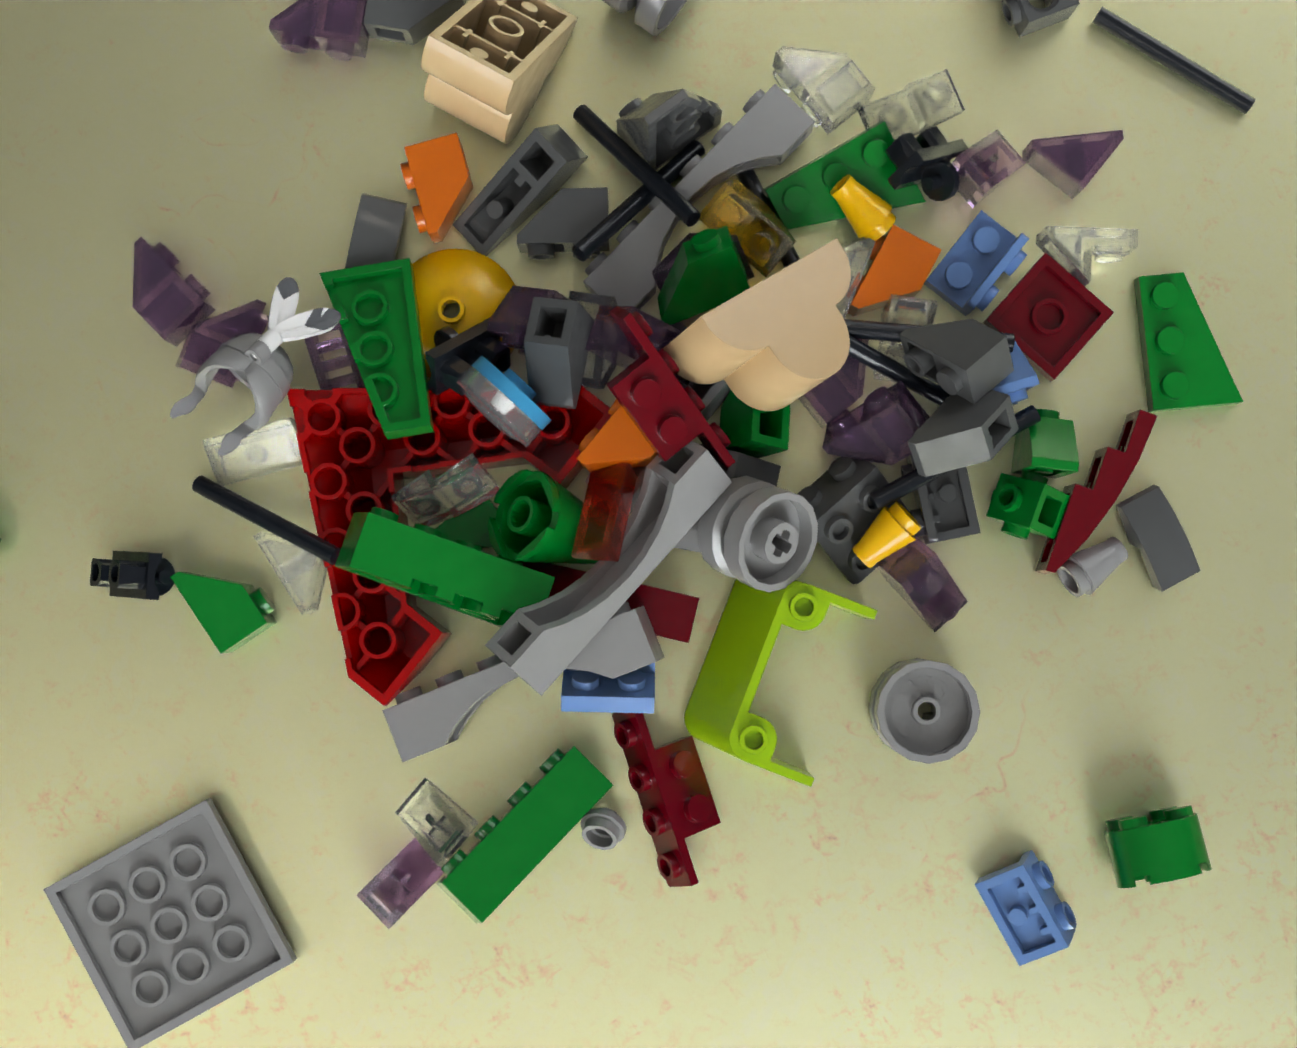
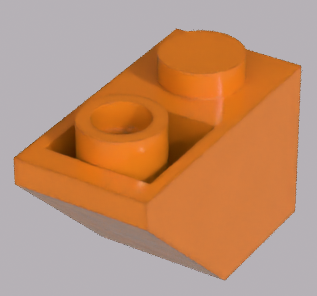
M457 133L404 147L408 162L400 164L407 189L412 190L416 188L420 205L413 206L412 208L419 232L428 231V235L434 244L443 242L473 189L465 154Z
M893 224L886 236H882L872 242L865 256L872 260V263L865 276L856 273L845 295L846 298L852 300L846 313L856 316L914 298L925 283L941 249Z
M616 399L608 412L611 415L610 419L600 430L597 428L592 429L579 445L578 450L581 451V454L576 459L589 472L645 467L657 456L656 452Z

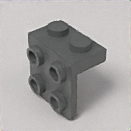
M851 449L844 456L833 461L829 469L811 486L802 489L798 494L803 496L814 509L818 522V544L844 577L852 584H858L888 558L886 557L877 562L870 569L856 556L852 547L860 541L882 510L875 508L869 494L889 483L875 465ZM901 499L896 500L910 513ZM893 502V503L887 505V507L889 508V507H890L891 505H893L895 502Z

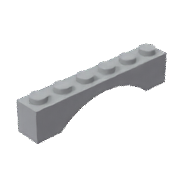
M776 84L766 93L760 89L743 107L742 110L746 114L734 126L728 122L716 133L711 140L714 147L703 158L696 155L684 166L679 174L683 179L674 188L691 204H694L711 188L734 175L760 167L781 165L812 133L815 121ZM656 196L648 205L651 212L640 223L636 220L631 221L616 238L620 244L608 256L604 252L599 254L585 270V273L588 275L583 281L586 288L609 311L618 306L630 313L635 310L638 312L656 294L658 269L663 252L673 230L680 221Z
M693 440L666 462L657 455L646 467L642 487L630 517L617 539L603 557L581 578L561 592L539 603L517 609L485 646L542 696L732 483L730 478L709 451Z
M625 602L566 669L593 672L614 679L665 658L645 607L641 606L631 610L629 603ZM494 655L476 663L479 672L464 677L460 669L435 679L438 686L437 689L423 694L421 687L418 686L398 694L395 697L397 705L383 710L402 762L458 740L467 721L483 701L502 685L519 676Z

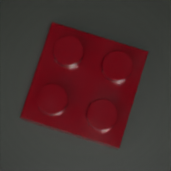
M1045 253L983 323L997 332L1014 333L1015 341L1030 365L1051 382L1056 379L1114 312L1051 256Z

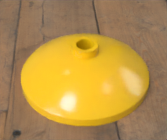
M444 249L425 255L412 264L428 378L431 377V372L425 352L435 347L434 334L443 327L448 326L460 334L482 321L492 318L499 323L500 341L510 348V355L512 354L522 330V303L514 282L498 263L475 251ZM450 303H456L460 306V312L454 318L444 316V309Z

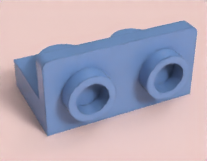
M981 210L927 278L924 285L964 316H967L975 307L983 311L999 292V289L993 284L1000 275L1005 272L1011 276L1027 256L1021 249L1029 238L1023 233L1015 237Z
M655 663L614 679L588 671L565 669L563 672L561 711L654 714Z
M1032 850L1023 853L1019 862L978 878L975 886L1019 966L1069 947L1077 925L1075 915L1069 904L1065 901L1061 902L1053 888L1054 879L1049 867L1044 861H1038Z

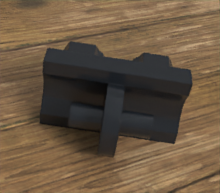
M937 126L926 129L916 138L911 132L902 134L885 150V153L897 169L887 180L894 190L921 183L924 193L934 201L948 200L956 194L960 184L957 169L950 163V160L954 157L965 155L970 149L963 139L947 142Z
M488 318L460 334L448 326L437 330L434 334L435 347L425 352L431 372L428 389L436 395L449 388L461 396L473 390L478 383V373L472 368V365L481 355L502 373L511 366L510 348L500 341L499 323L492 318Z
M113 551L112 560L92 559L90 586L110 587L109 596L159 600V596L167 593L174 585L171 576L175 574V569L166 558H162L163 553Z

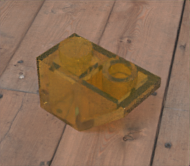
M738 179L726 181L701 211L699 220L709 229L717 230L724 226L728 227L738 254L765 277L772 272L797 242L772 209Z

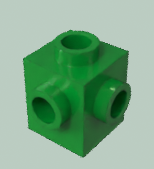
M1022 471L1020 477L1001 473L996 489L992 493L991 503L986 516L1002 523L1001 532L1027 540L1029 533L1055 539L1070 496L1047 485L1048 478L1029 471Z

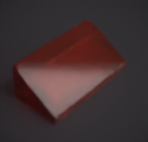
M618 463L591 471L572 550L573 558L619 562L637 476L630 463Z

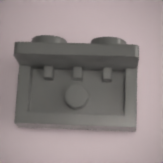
M911 453L906 456L907 464L901 466L902 476L916 469ZM966 467L951 470L913 491L917 509L910 510V514L922 527L915 536H923L925 544L981 533Z

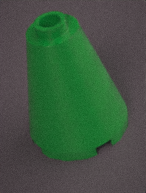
M519 470L509 477L498 490L493 501L499 504L495 519L492 517L488 519L487 527L490 544L496 554L513 562L596 564L615 541L614 528L607 520L551 476L541 471Z

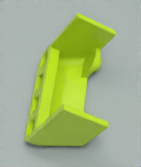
M736 578L685 709L684 722L688 732L694 738L738 759L811 787L814 777L807 770L772 757L777 743L775 729L768 720L750 713L749 709L782 624L796 630H811L823 621L829 605L864 619H875L878 610L797 580L784 589L766 592L741 583Z

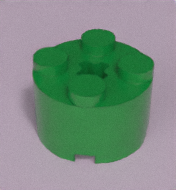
M1191 805L1183 807L1172 806L1149 811L1151 818L1149 821L1146 815L1137 817L1126 816L1105 821L1107 831H1104V836L1118 888L1136 887L1135 881L1143 879L1146 882H1150V885L1196 876L1202 874V870H1212L1198 815L1193 813Z

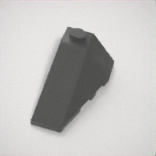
M685 89L655 93L644 101L641 98L634 99L619 112L620 118L616 120L617 133L653 169L657 170L676 156L692 140H699L721 123L722 110L717 103Z

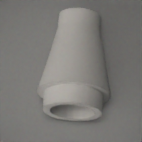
M1110 537L1102 543L1074 553L1057 570V573L1064 587L1076 597H1080L1083 594L1091 595L1122 562L1128 559V553L1124 545L1117 538Z

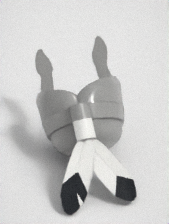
M291 277L284 278L276 286L271 301L267 331L263 335L258 333L241 334L221 344L218 350L198 369L195 387L191 394L176 402L171 409L170 417L173 419L192 412L206 395L211 381L220 368L229 369L237 379L251 389L255 402V413L232 432L224 436L218 451L220 456H225L234 451L245 436L266 425L277 406L283 401L290 390V384L293 381V366L288 354L280 346L282 342L305 339L332 330L341 319L339 311L324 307L295 315L299 300V288L297 282Z

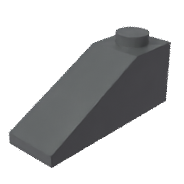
M558 124L535 128L453 223V226L478 253L487 256L555 194L588 156Z

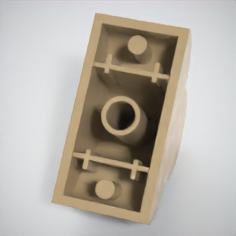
M469 0L428 35L421 60L422 70L429 74L424 90L425 101L497 140L509 144L522 128L538 98L546 77L550 74L563 53L578 17L546 0Z
M836 238L700 316L663 348L679 367L680 371L677 374L688 381L698 384H713L724 380L734 395L746 405L762 411H776L787 407L838 372L845 364L850 348L847 325L836 307V304L845 297L851 281L850 264L843 247Z

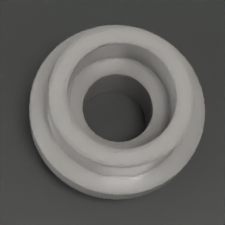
M609 808L590 809L581 820L584 841L597 849L609 850L614 848L624 838L626 833V824L623 819Z

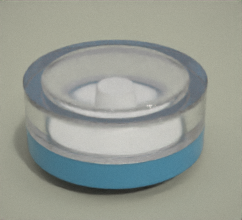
M482 355L456 382L463 389V393L471 404L490 423L511 439L522 443L525 447L551 421L532 401L537 393L510 368L503 374Z

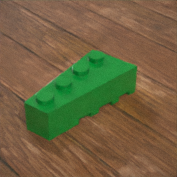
M372 507L370 512L353 513L335 567L498 627H502L517 609L547 599L555 579L553 576L524 567L521 562H513L500 555L496 557L482 552V547L458 539L456 542L442 538L440 537L442 532L432 527L415 523L414 527L399 523V515L378 507Z
M575 746L570 748L565 754L559 748L554 751L539 767L544 775L533 786L527 781L524 782L507 800L512 808L500 820L492 815L474 834L479 841L467 854L459 849L440 869L445 876L437 885L475 923H483L613 786Z

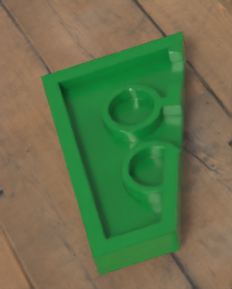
M1184 272L1140 276L1134 279L1148 412L1242 403L1243 400Z

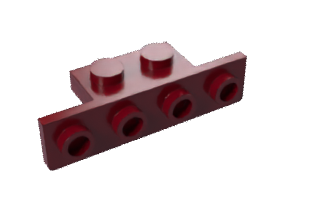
M616 306L609 311L640 357L606 385L658 457L666 462L693 439L698 437L713 458L729 468L735 463V460L726 449L731 444L729 438L715 422L709 424L701 414V411L706 408L705 404L690 386L682 387L675 377V374L680 369L672 357L663 348L657 351L648 337L653 334V331L647 321L636 310L630 313Z
M613 713L614 735L617 743L623 748L629 766V781L638 794L644 812L643 823L647 832L652 836L657 851L659 872L669 887L693 886L699 882L684 838L721 823L693 737H683L654 748L643 713Z

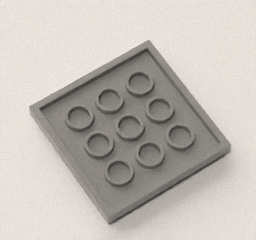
M211 798L204 800L43 889L128 1048H140L290 965L297 959Z

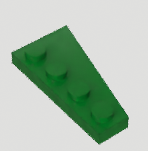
M410 258L319 273L333 308L341 314L339 323L387 440L434 432L414 271Z

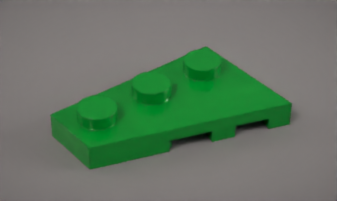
M885 121L878 122L763 189L784 229L789 230L846 218L839 204L830 194V191L839 180L848 174L891 204L892 208L926 202L917 184L894 190L887 180L897 169L885 153V150L895 141Z

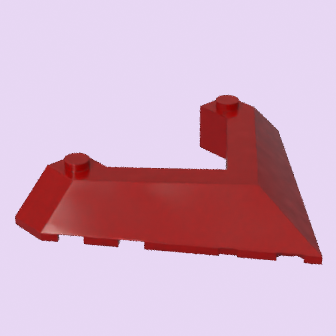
M581 385L576 409L537 405L551 419L550 423L541 431L516 408H513L505 415L500 413L490 403L497 392L493 387H474L473 390L462 396L450 388L439 395L429 390L434 432L387 440L366 388H332V390L290 389L287 393L298 432L296 437L304 473L307 474L310 487L308 492L317 534L322 539L340 548L344 542L353 513L370 512L372 507H378L399 515L398 522L408 526L403 479L530 464L538 471L551 476L567 489L583 468L576 459L581 454V451L578 450L580 443L592 429L597 428L600 430L611 417L608 414L610 407ZM323 560L324 567L328 571L333 595H331L337 627L338 631H341L346 659L344 660L348 677L383 706H387L424 670L452 633L417 606L416 596L335 567V565H331Z

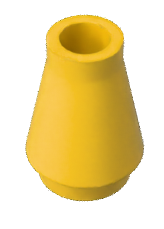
M850 174L839 180L830 191V194L839 204L858 238L865 237L868 242L872 243L882 237L896 221V216L891 212L892 205L857 182Z
M896 501L889 508L887 506L882 508L860 541L852 547V550L871 569L877 562L917 540L914 535L922 527Z

